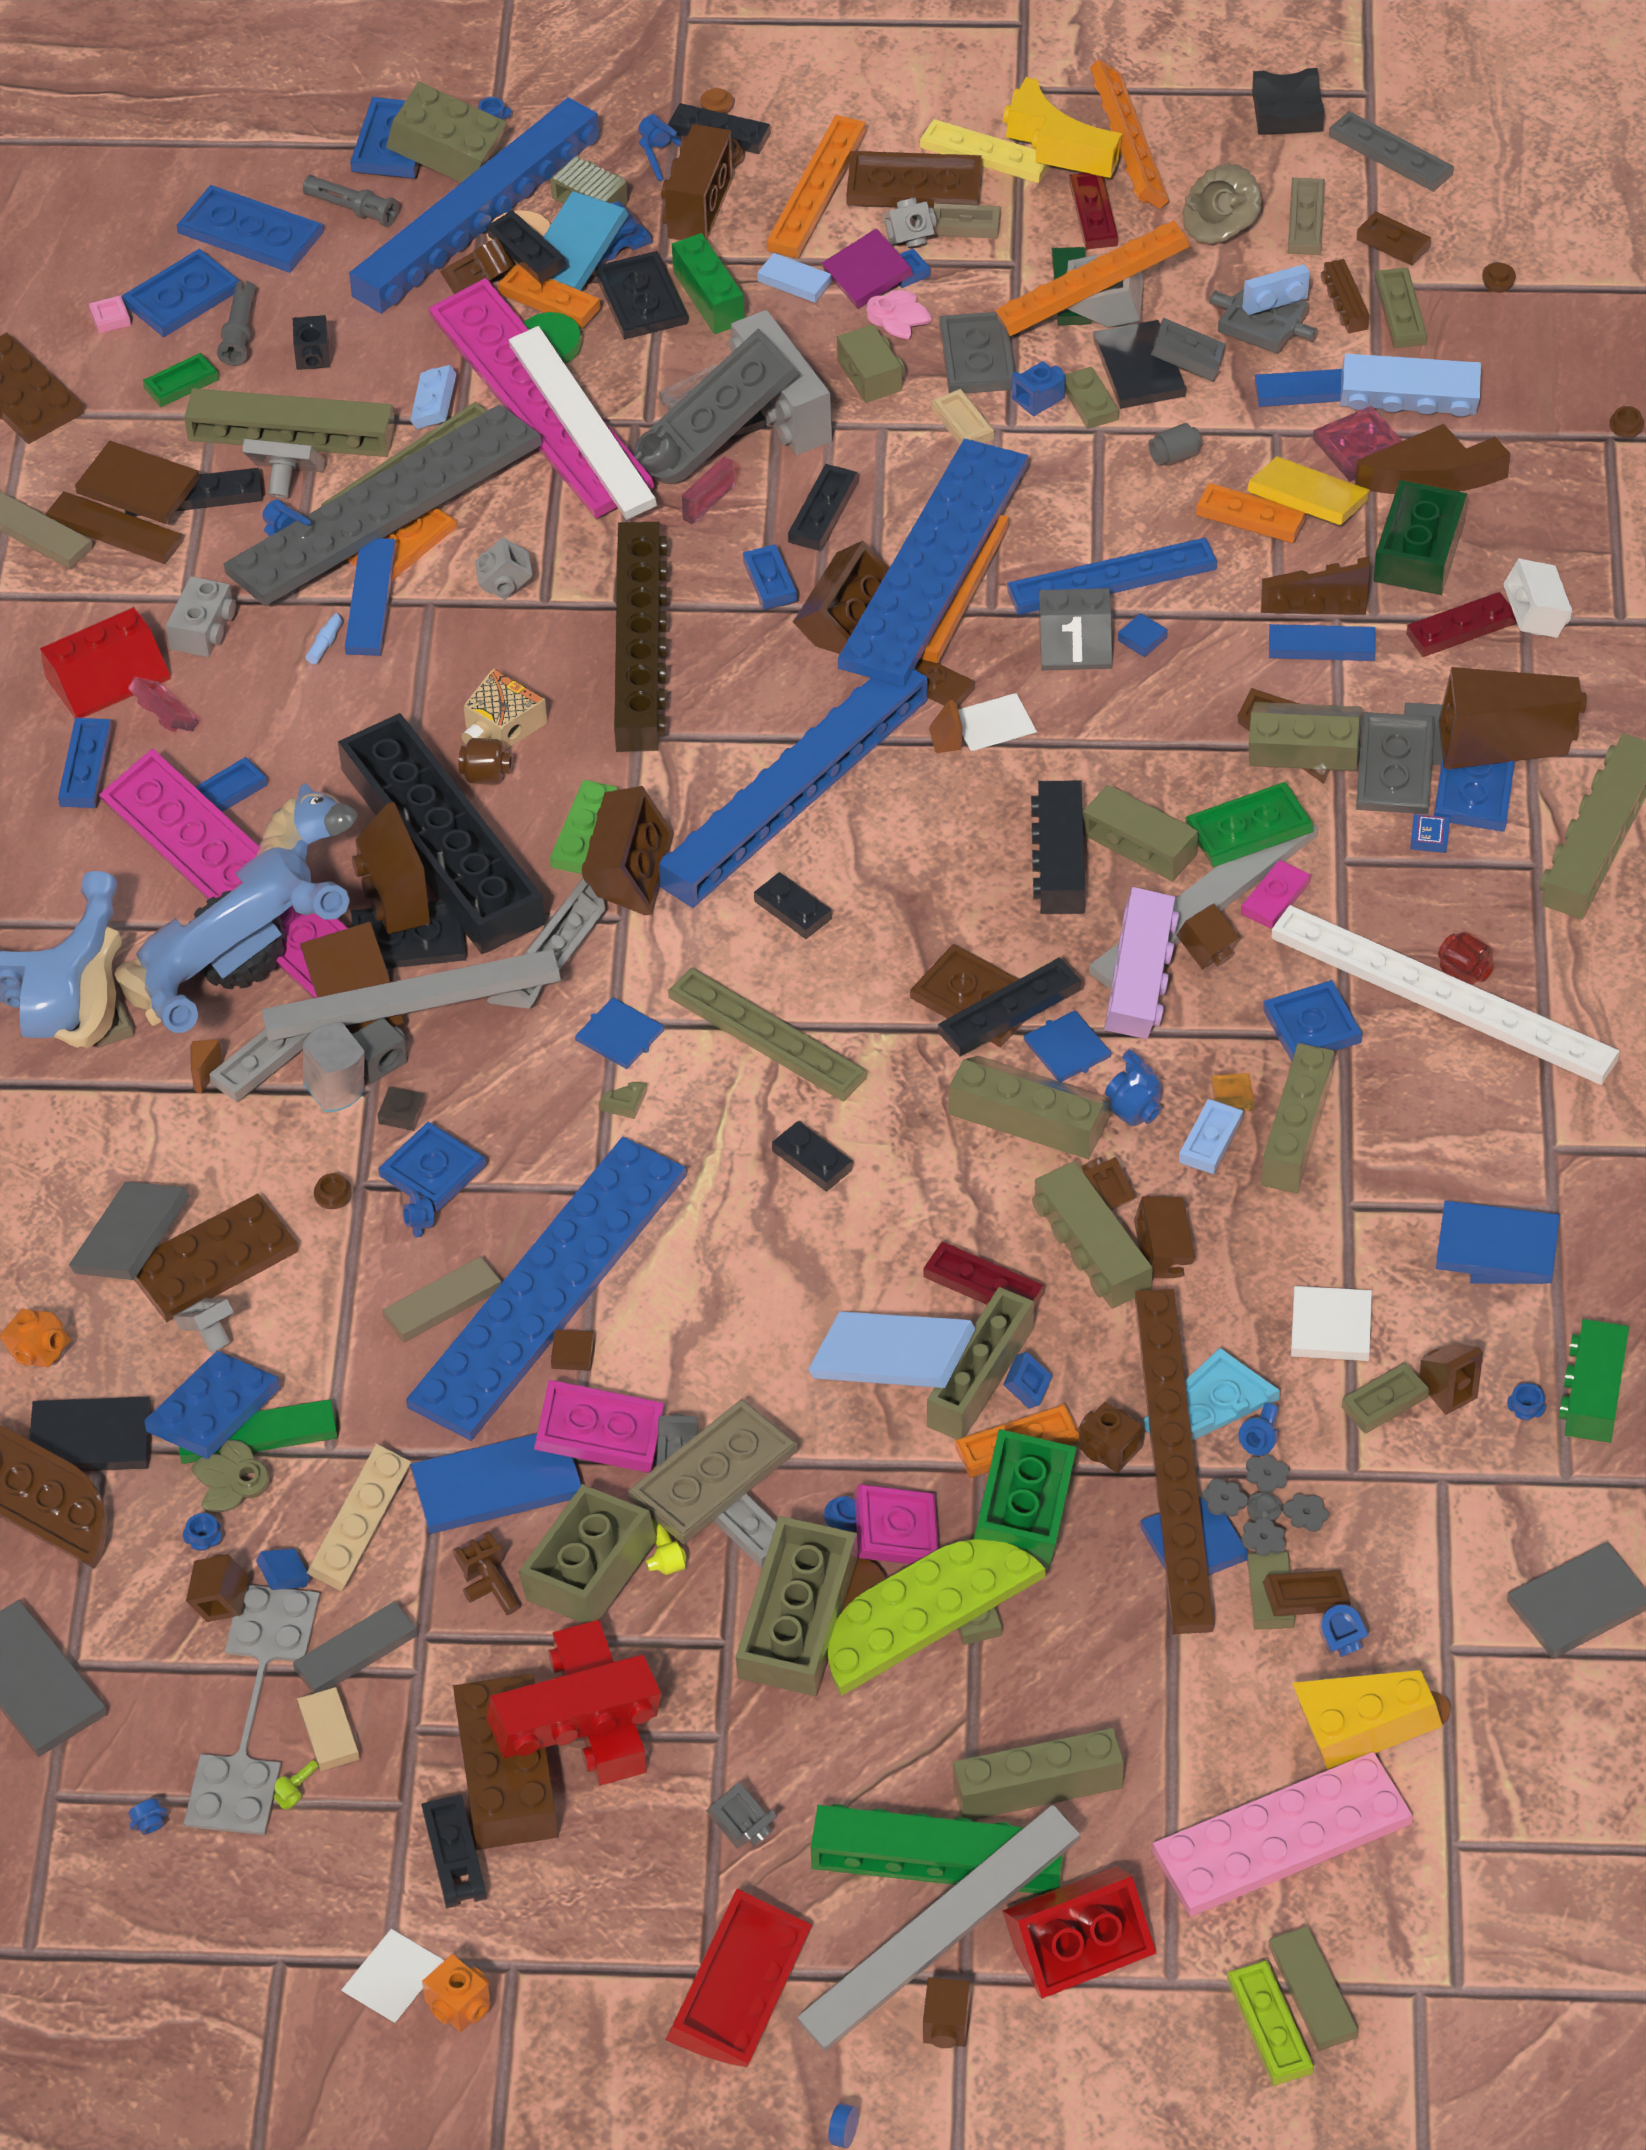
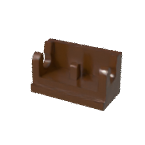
M1142 1196L1134 1218L1139 1249L1152 1266V1281L1154 1278L1171 1279L1183 1277L1185 1275L1184 1268H1171V1266L1177 1264L1190 1265L1195 1260L1183 1197Z

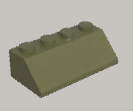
M980 1056L963 1059L949 1085V1115L1088 1160L1113 1113L1110 1108L1111 1099Z

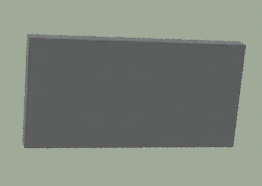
M17 1600L0 1611V1710L35 1754L40 1757L106 1716L107 1711L104 1704L28 1610Z

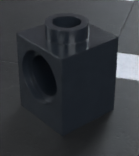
M326 315L292 318L293 345L297 370L330 367Z

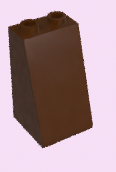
M1451 667L1438 720L1444 769L1568 755L1572 740L1576 741L1578 739L1579 714H1584L1587 702L1586 692H1581L1579 677Z

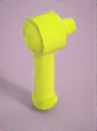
M652 1519L657 1539L655 1542L657 1548L654 1556L645 1561L648 1571L658 1570L666 1576L685 1570L686 1554L684 1549L678 1545L677 1541L672 1542L668 1531Z

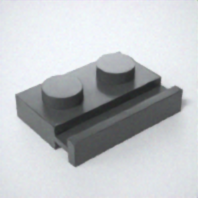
M1163 317L1157 330L1151 355L1213 381L1219 369L1218 366L1225 343Z

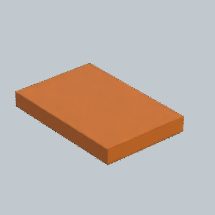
M435 507L383 537V539H395L396 543L391 581L457 528L456 520ZM358 552L345 560L357 566Z

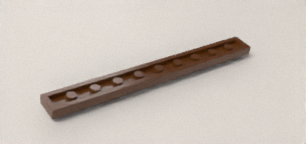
M1174 1289L1135 1291V1307L1172 1634L1213 1632L1214 1622Z

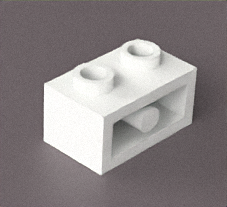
M1518 558L1503 584L1520 631L1529 632L1537 636L1544 635L1557 638L1563 627L1571 619L1572 607L1569 604L1556 566Z

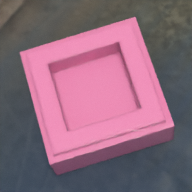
M121 295L89 304L90 314L99 334L131 326L130 317Z

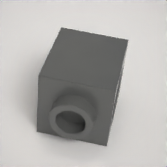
M384 1018L376 1020L353 1034V1037L364 1049V1078L370 1084L407 1063L405 1050L407 1039L397 1026L392 1027Z

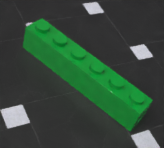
M841 1804L830 1806L817 1805L810 1847L811 1869L956 1885L1025 1827H1017L1006 1822H997L995 1824L973 1822L967 1818H934L923 1813L907 1815L890 1813L884 1809H852ZM1065 1853L1018 1892L1043 1895L1061 1887Z

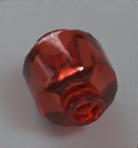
M1464 931L1449 935L1439 948L1438 957L1440 958L1439 965L1441 970L1445 974L1465 983L1474 985L1478 981L1484 982L1494 970L1492 948L1470 932Z

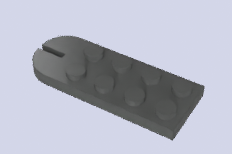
M758 328L657 423L641 435L635 445L634 457L658 482L672 484L682 481L693 473L799 373Z

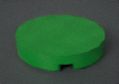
M546 312L536 314L523 322L529 330L537 326L540 327L564 364L570 362L579 353L582 340L579 325L573 318L563 313Z

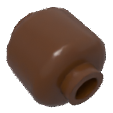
M471 738L466 746H461L459 774H464L468 783L497 785L501 783L504 773L510 774L512 753L505 752L504 743L499 739Z

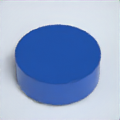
M839 2103L835 2107L828 2130V2139L831 2145L846 2149L850 2147L858 2125L859 2112L857 2106Z

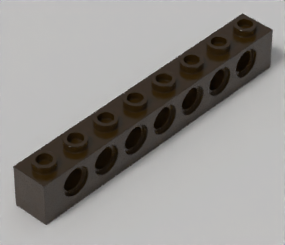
M659 521L618 522L614 708L616 752L659 751V736L666 735L665 715H659V710H666L665 689H659V684H666V663H660V658H666V637H660V632H667L666 611H660V607H667V588L660 585L661 582L667 581V561H661V556H667V535L660 536Z

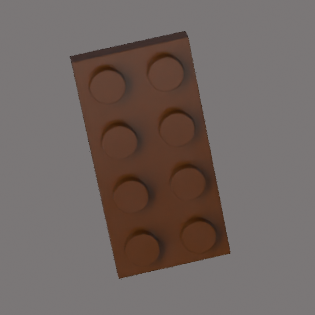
M851 151L846 203L847 205L897 207L896 202L916 197L917 204L927 201L928 208H934V203L978 205L981 155Z
M7 332L0 336V418L27 444L36 441L84 414L83 404Z
M257 1193L157 1246L134 1281L167 1323L174 1319V1315L205 1298H213L298 1252V1245Z

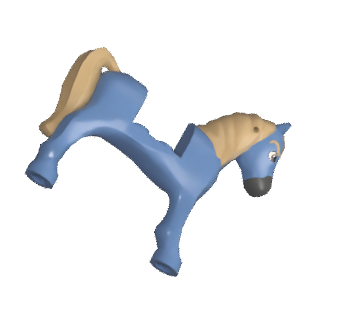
M302 784L298 792V798H290L272 814L271 822L266 826L263 840L260 843L259 851L255 858L235 872L242 882L241 885L185 927L175 917L145 941L136 953L138 959L122 963L116 969L115 977L126 999L134 1007L146 1010L145 1015L152 1026L162 1021L164 1026L172 1032L184 1033L191 1030L196 1024L199 1014L193 1001L185 995L177 996V988L180 983L194 976L209 963L212 964L222 979L282 935L272 920L292 905L297 913L306 916L316 913L325 920L337 919L344 914L349 904L347 891L332 881L319 884L311 883V872L305 859L307 847L310 843L321 838L339 835L348 830L358 816L356 810L350 805L341 804L333 795L312 791L309 785Z
M90 871L84 874L81 893L87 901L86 909L76 928L61 943L53 948L42 951H0V1002H4L10 1007L20 1008L22 1037H55L76 1048L81 1046L89 1048L102 1039L111 1028L116 1000L112 960L122 944L119 932L107 926L114 915L113 898L117 892L118 881L113 875L103 871ZM80 1023L79 1028H77L74 1031H70L73 1030Z

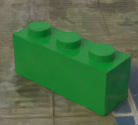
M700 233L672 243L673 273L712 332L717 334L731 329V323L744 319L743 294L703 234Z
M1582 1319L1580 1334L1572 1333L1569 1356L1576 1357L1575 1365L1567 1364L1564 1382L1565 1388H1571L1570 1397L1562 1396L1559 1419L1566 1420L1564 1436L1607 1443L1612 1442L1629 1326Z

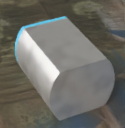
M343 1023L323 1025L312 1031L303 1043V1085L324 1112H335L348 1108L364 1092V1049Z

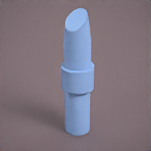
M337 613L328 620L315 637V642L305 656L309 663L317 664L327 647L329 648L335 640L336 633L343 623Z

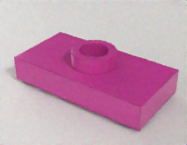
M1279 860L1242 904L1241 915L1272 929L1289 905L1292 906L1310 884L1311 874Z

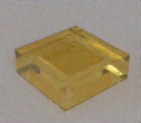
M1249 1073L1212 1076L1211 1085L1214 1101L1243 1111L1253 1110L1254 1100Z

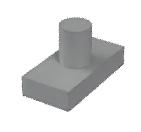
M205 1298L173 1316L179 1330L199 1331L209 1352L216 1351L230 1343L219 1321L234 1313L227 1299Z

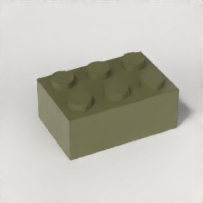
M418 81L393 119L386 148L454 180L463 182L497 154L507 122Z
M582 1484L518 1571L527 1601L583 1624L600 1620L657 1540L649 1510Z

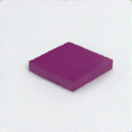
M877 228L822 262L824 271L831 274V279L857 309L867 304L870 298L883 294L913 275L908 263Z

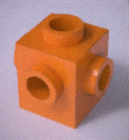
M20 1309L0 1334V1339L16 1362L26 1366L34 1365L49 1368L52 1363L58 1360L63 1349L71 1341L62 1328L63 1323L60 1318L50 1311Z
M451 1954L422 1980L425 2002L429 2005L432 2014L442 2024L450 2023L459 2032H462L470 2023L475 2024L486 2015L491 2005L487 1977L478 1968L466 1966L454 1954Z

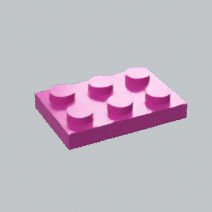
M548 1380L534 1450L650 1473L658 1437V1417L662 1416L664 1403Z

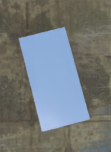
M839 1311L808 1370L815 1379L945 1388L975 1331V1327L971 1320Z

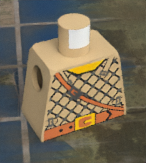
M493 669L464 705L467 730L462 733L461 737L465 744L471 738L499 739L504 743L505 750H507L547 723L545 698L498 670Z

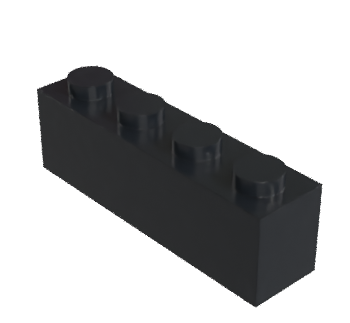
M1082 780L1038 781V795L1031 796V817H1038V823H1032V844H1039V850H1032V872L1040 873V878H1033V900L1040 899V914H1084L1085 879Z

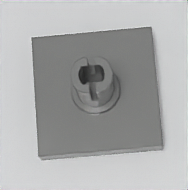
M244 439L242 452L257 466L272 467L268 495L271 497H289L292 469L323 473L325 459L312 446Z

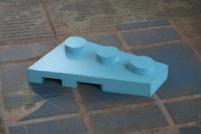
M1219 1348L1185 1380L1192 1441L1263 1408L1265 1403L1271 1404L1279 1400L1280 1390ZM1147 1416L1143 1421V1429L1150 1433Z

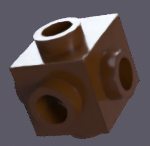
M1104 1402L1095 1412L1090 1411L1081 1421L1079 1431L1081 1432L1080 1450L1090 1460L1100 1462L1118 1474L1142 1449L1143 1425L1133 1420L1131 1415L1125 1410L1116 1409L1107 1402Z

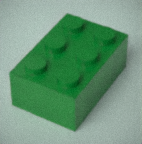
M999 1429L973 1539L1005 1542L1014 1545L1032 1555L1043 1565L1045 1570H1049L1076 1447Z

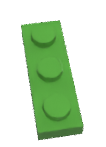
M587 780L582 781L550 856L551 868L582 874V865L587 856L591 835H593L597 812L601 806L604 792L618 790L616 786Z

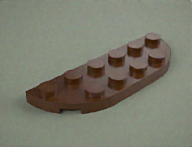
M0 1425V1517L94 1569L103 1552L107 1536L106 1509L97 1488L79 1468Z

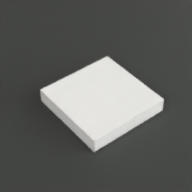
M1294 1286L1291 1356L1369 1361L1372 1290Z

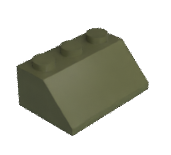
M1255 702L1251 712L1248 742L1250 766L1357 771L1362 707Z

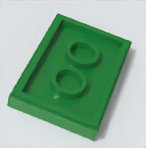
M1286 782L1185 817L1186 823L1198 831L1197 843L1212 867L1314 832L1311 819Z

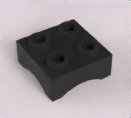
M1306 68L1300 72L1286 75L1273 74L1264 70L1253 71L1252 93L1258 134L1323 131L1324 106L1320 94L1318 68Z

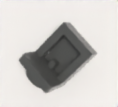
M682 1414L658 1417L657 1466L698 1434L697 1417Z
M740 1782L705 1810L737 1849L748 1841L753 1847L773 1831L768 1824L777 1817L773 1810L766 1814Z

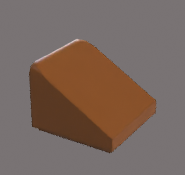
M949 700L930 725L929 731L936 753L961 750L962 723L957 704L954 700Z
M217 1039L192 1041V1044H190L191 1074L196 1093H203L210 1083L209 1074L223 1062L220 1041Z

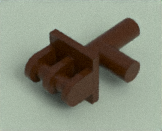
M489 1531L483 1533V1538L478 1541L474 1539L468 1541V1546L463 1549L460 1547L454 1548L453 1555L464 1572L466 1582L479 1575L483 1577V1579L463 1588L464 1595L470 1603L492 1592L506 1615H510L520 1608L496 1569L502 1563L503 1547L501 1544H497Z

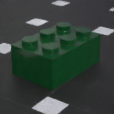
M1399 480L1376 550L1373 581L1442 595L1465 524L1468 493Z

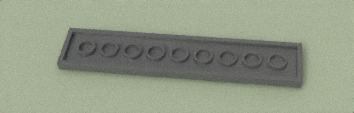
M499 404L306 515L305 517L311 521L309 526L295 521L223 563L225 573L266 606L359 552V549L374 539L387 536L542 445L541 436Z

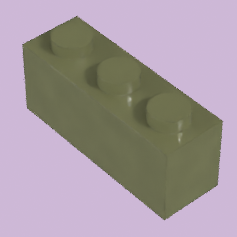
M1106 785L1083 811V836L1172 882L1197 855V830L1187 823L1180 822L1162 813L1159 809L1150 807L1131 797L1128 793L1119 791L1109 785Z

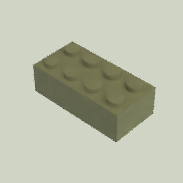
M778 1516L735 1657L738 1679L817 1696L828 1659L829 1642L836 1620L841 1614L858 1557L857 1533Z

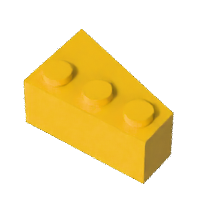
M1421 1670L1292 1683L1298 1703L1327 1771L1368 1753H1378L1443 1727L1435 1700Z

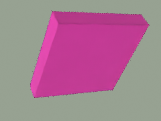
M858 1484L854 1494L859 1558L913 1564L938 1550L934 1493Z

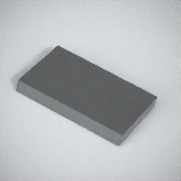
M996 312L939 316L948 393L959 389L964 393L1012 390V374L1015 371L1010 336L998 320Z
M1363 712L1356 810L1428 814L1434 716Z
M125 1181L70 1262L69 1266L75 1274L134 1280L190 1197L184 1187Z
M1606 1542L1508 1593L1507 1602L1550 1657L1555 1659L1646 1611V1589L1611 1545Z

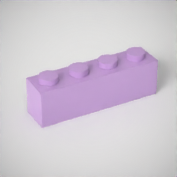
M1135 887L1131 888L1123 915L1104 1030L1148 1039L1152 1026L1159 1027L1163 1005L1157 1004L1159 995L1164 996L1169 974L1163 973L1164 964L1169 965L1174 943L1168 942L1169 933H1175L1179 912L1173 911L1175 896Z

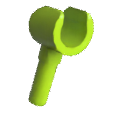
M311 1760L290 1779L283 1776L276 1780L274 1799L282 1809L288 1810L299 1802L301 1792L297 1787L318 1769L317 1762Z

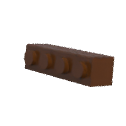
M1339 259L1338 261L1325 262L1324 271L1321 272V280L1323 284L1327 285L1328 296L1333 299L1335 311L1340 314L1341 325L1345 326L1348 334L1368 330L1369 313L1345 260Z

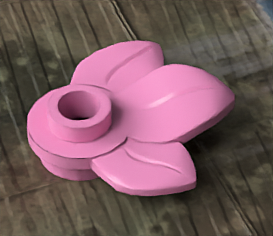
M905 290L890 291L886 296H874L868 300L866 305L867 317L871 323L884 327L886 332L902 339L909 340L911 335L910 326L925 325L932 321L929 311L923 305L916 303L917 296Z

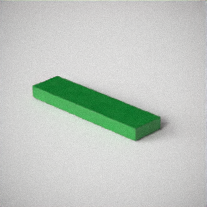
M331 1399L257 1411L228 1440L243 1442L253 1453L337 1439ZM179 1447L181 1464L193 1463L202 1458V1456ZM221 1447L214 1454L221 1455Z

